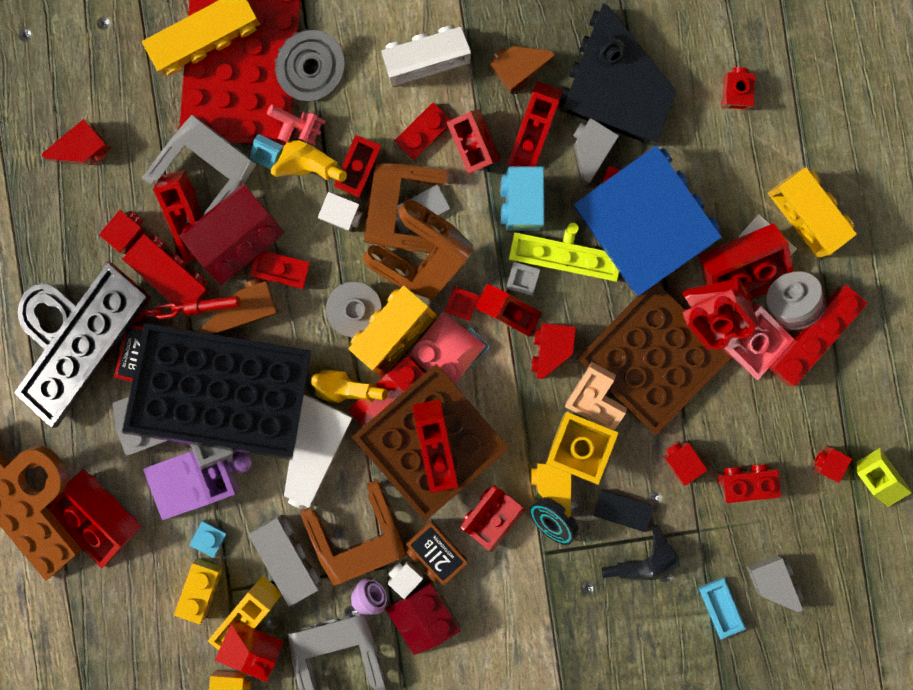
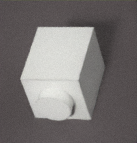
M328 192L318 218L351 232L352 227H358L363 213L359 211L361 208L359 204Z

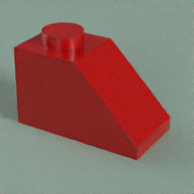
M82 119L41 155L44 159L51 162L91 165L94 163L96 165L107 157L108 154L106 152L111 147L90 122Z
M488 283L475 306L479 311L528 337L541 315L540 311Z

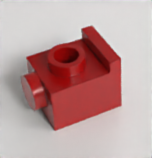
M734 67L732 72H727L724 75L723 109L750 110L754 107L755 74L749 73L748 68ZM737 82H742L745 85L744 91H739L736 88Z

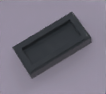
M601 489L593 516L646 533L654 506Z

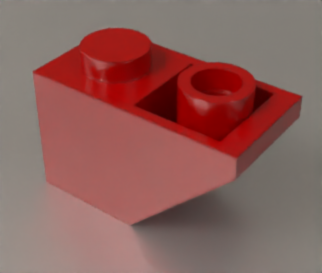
M542 323L540 329H535L534 345H539L538 356L532 357L531 372L536 373L535 378L543 379L573 355L576 327Z

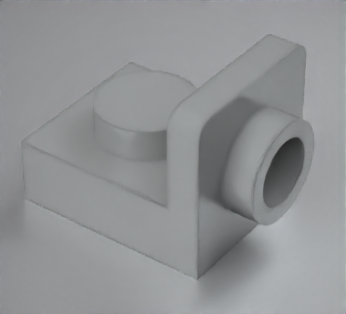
M190 444L200 469L224 460L227 463L233 461L232 452L235 451Z

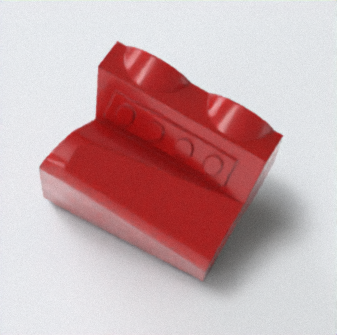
M739 278L691 288L682 292L691 306L690 309L682 312L686 324L707 349H723L729 344V340L734 337L739 339L748 338L753 334L754 328L760 325L752 308L751 294Z

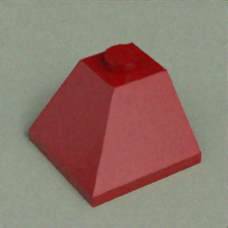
M232 620L215 661L267 682L284 641Z

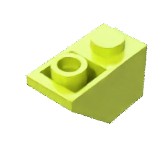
M881 448L857 461V474L871 493L889 507L912 493Z

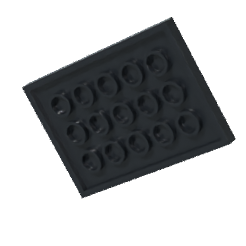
M144 323L122 432L123 434L293 460L311 350Z

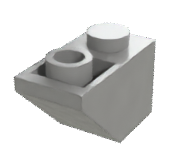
M774 555L747 566L755 590L759 595L799 612L803 610L800 604L803 601V596L797 585L793 586L790 578L793 575V571L788 560L783 561V558Z

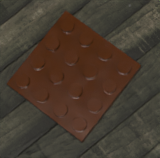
M658 283L637 296L576 358L586 369L593 362L615 374V380L608 390L654 435H657L732 358L724 349H707L687 326L682 313L685 310Z
M437 363L352 436L355 442L424 521L428 520L510 449ZM440 399L458 488L431 493L415 425L413 405Z

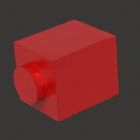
M119 210L99 233V236L119 253L126 254L147 229L141 225L143 220L130 210L127 213Z
M677 441L665 449L667 454L662 456L680 484L684 486L708 471L691 445L685 441L683 443Z

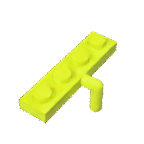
M570 223L566 227L563 242L514 232L509 260L613 282H617L619 274L618 269L605 251L574 245L575 235L579 229L576 223Z

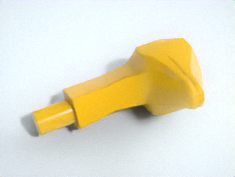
M300 140L288 141L283 147L279 160L271 169V174L275 177L285 175L304 176L312 171L318 173L326 180L334 178L343 182L347 177V173L338 168L337 161L314 146Z
M324 369L312 377L315 395L328 402L339 404L345 399H360L373 402L374 399L386 400L388 397L386 389L377 388L376 384L353 381L345 371Z

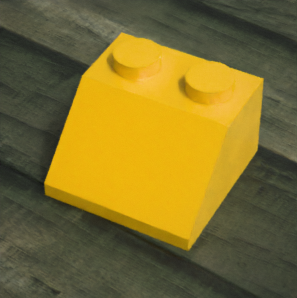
M566 412L562 417L553 440L546 464L599 485L619 432Z

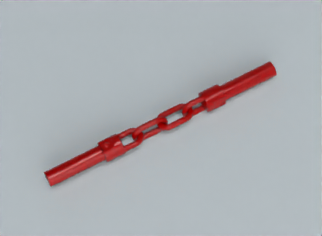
M239 296L202 301L198 299L186 300L184 305H177L176 303L160 304L155 309L142 310L133 323L139 322L146 317L155 316L158 319L173 318L178 313L184 312L187 316L202 314L205 311L240 307L241 301ZM171 307V311L174 312L162 315V311L159 309Z

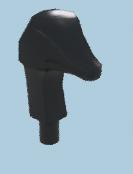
M653 525V550L648 559L638 563L617 562L615 566L602 567L603 578L619 576L620 579L656 580L669 575L680 567V559L677 551L664 537L660 527Z

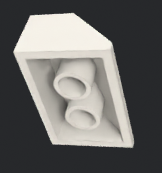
M454 25L440 28L438 34L428 36V33H423L412 37V41L402 44L401 41L387 44L386 49L381 50L391 86L394 87L470 64L471 52L462 28H455Z

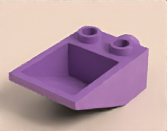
M192 450L143 470L161 519L165 520L238 493L240 490L233 471L237 473L247 472L252 465V459L248 453L235 452L232 462L227 463L224 460L200 469ZM220 478H223L226 485L225 488H221L218 485Z

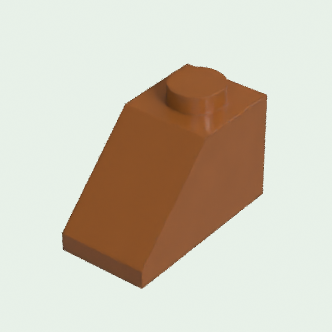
M512 46L506 51L505 48H502L491 57L493 61L490 63V69L506 90L512 93L553 61L555 55L549 50Z

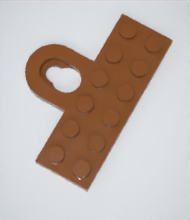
M32 446L26 449L11 463L0 451V527L25 555L37 572L47 581L82 551L47 508L66 488L67 472L65 466L57 454L43 446ZM42 466L47 472L48 479L45 481V488L42 491H36L28 485L25 478L27 468Z

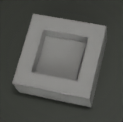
M513 262L506 289L533 296L540 269Z

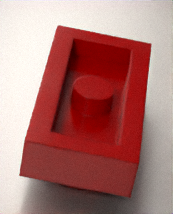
M432 102L394 142L414 161L448 128L446 122L450 121V119Z
M263 251L253 259L249 276L304 289L310 262Z

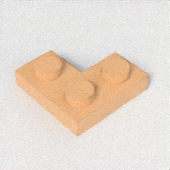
M593 362L590 363L565 405L566 408L584 418L611 430L616 429L627 411V407L605 396L616 375Z

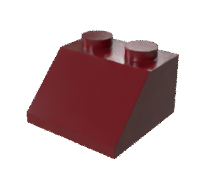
M432 580L411 591L405 599L400 598L385 607V610L413 655L436 647L460 632V624Z

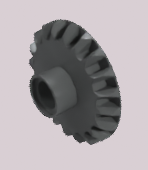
M304 29L302 32L294 33V36L285 39V44L282 48H278L279 54L274 59L276 63L274 72L277 76V82L291 97L301 101L321 99L331 93L341 80L344 71V55L338 42L326 32L317 29ZM311 58V64L303 69L304 62Z

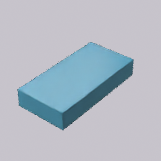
M724 577L698 587L720 639L746 629Z

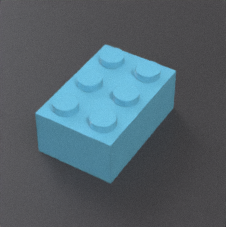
M509 167L507 174L502 175L501 197H506V203H503L501 208V225H506V231H539L543 226V167Z

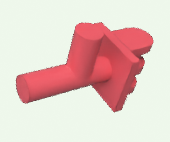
M270 105L267 111V115L284 123L278 139L288 143L293 129L296 128L293 138L316 147L315 139L317 135H321L319 130L321 125H325V120L317 117L315 114L305 112L299 118L274 105Z

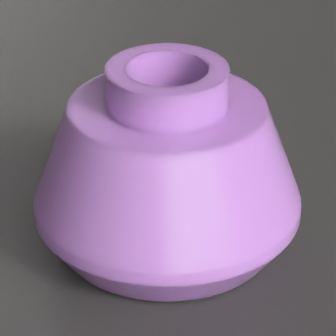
M365 578L358 583L352 592L351 602L353 608L360 614L375 615L383 612L385 609L387 596L380 583Z

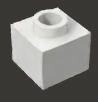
M408 560L403 565L398 562L388 574L391 577L388 585L405 599L420 583L424 574Z

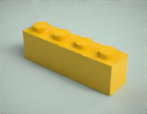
M219 0L143 40L142 43L156 70L162 76L166 74L167 76H172L182 70L181 66L188 62L197 63L206 58L207 52L215 48L216 50L224 49L232 43V39L240 35L241 37H246L256 31L255 27L260 25L247 0Z

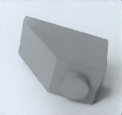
M591 118L587 125L581 122L573 135L577 138L574 149L582 183L585 185L590 183L618 138L617 134Z

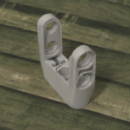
M192 114L171 138L141 179L151 185L154 180L159 179L182 148L184 146L188 147L229 179L206 209V214L241 184L245 183L257 163Z
M357 612L288 632L292 665L299 690H317L309 658L356 645L360 647L370 686L374 690H387L376 643L366 615Z

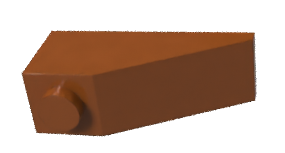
M259 278L244 283L246 288L239 290L234 295L239 296L241 301L240 307L220 309L198 332L216 335L279 314L269 282H261Z

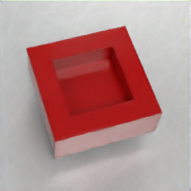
M454 286L444 312L470 322L479 295Z

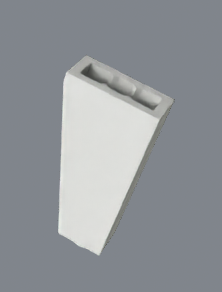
M304 393L294 455L293 460L289 461L284 496L289 498L288 503L299 509H303L304 506L309 508L312 505L354 418L352 415Z

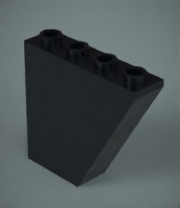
M602 4L600 11L594 10L589 26H592L593 30L590 37L585 35L579 51L583 52L580 63L574 62L569 77L574 78L571 88H564L559 101L564 104L562 112L585 121H589L591 118L609 130L654 146L660 136L676 94V89L611 8L606 4ZM609 32L614 36V39H620L624 43V50L618 61L604 64L599 59L594 42L597 41L600 45H605L608 42L606 33Z

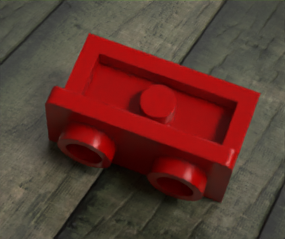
M768 463L752 464V469L741 470V466L725 467V472L717 473L718 484L723 486L726 503L781 497L779 472L777 469L769 467Z
M493 485L483 492L480 497V503L476 508L465 515L460 529L472 536L488 551L493 552L526 509L502 489Z

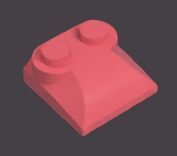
M755 303L752 305V308L760 325L754 328V332L750 337L744 339L734 337L729 340V344L723 349L750 375L759 380L794 339L762 306Z
M442 312L415 345L409 356L426 371L437 363L451 381L456 384L486 345L445 312Z

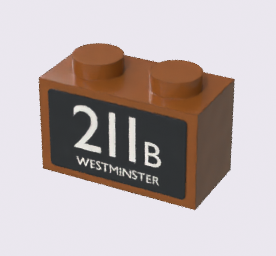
M431 519L406 542L408 546L406 552L416 563L420 560L427 567L425 573L434 583L439 581L442 585L446 584L468 564V559Z

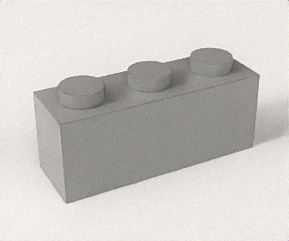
M281 515L254 529L248 535L290 607L318 591L320 588L318 582L321 581V577L314 566L310 568L305 560L308 555L301 543L296 544L291 534L294 533L290 522L287 519L283 520Z

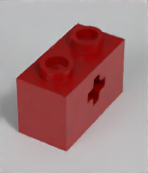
M480 109L470 111L446 122L468 174L501 161Z

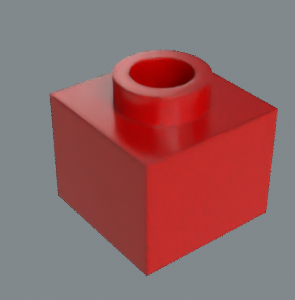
M825 447L824 450H820L814 460L816 466L813 471L834 482L840 483L852 458L833 448Z

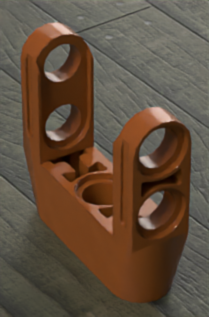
M374 163L364 230V242L388 248L430 253L436 245L427 239L419 236L394 233L401 180L440 186L443 184H453L455 173L406 164Z
M409 199L399 208V217L406 227L436 246L419 267L414 266L386 247L372 245L363 254V261L368 268L398 287L402 288L404 285L413 294L432 300L465 263L474 245L453 224L420 203ZM408 211H410L411 213H413L416 217H413L412 215H410V214L408 213ZM431 225H432L433 227H435L439 232L435 231V230L431 227ZM372 254L378 256L381 261L376 260ZM395 268L402 271L405 276L399 274Z
M378 480L367 483L369 490L368 498L383 534L340 552H334L320 516L314 512L313 508L309 507L301 511L303 522L319 561L333 586L397 561L407 555L398 526Z

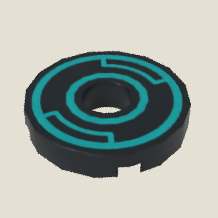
M542 497L530 506L529 513L533 522L541 532L553 541L563 545H570L579 535V528L575 519L572 516L568 518L564 514L566 511L564 507L556 501Z

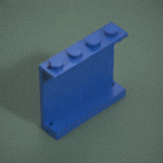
M657 145L572 205L637 296L721 238L718 233L721 229L717 221L712 216L709 218L702 210L705 207L703 201L696 193L693 195L686 187L689 184L686 177L680 170L675 172L670 165L673 161L665 148L659 149Z

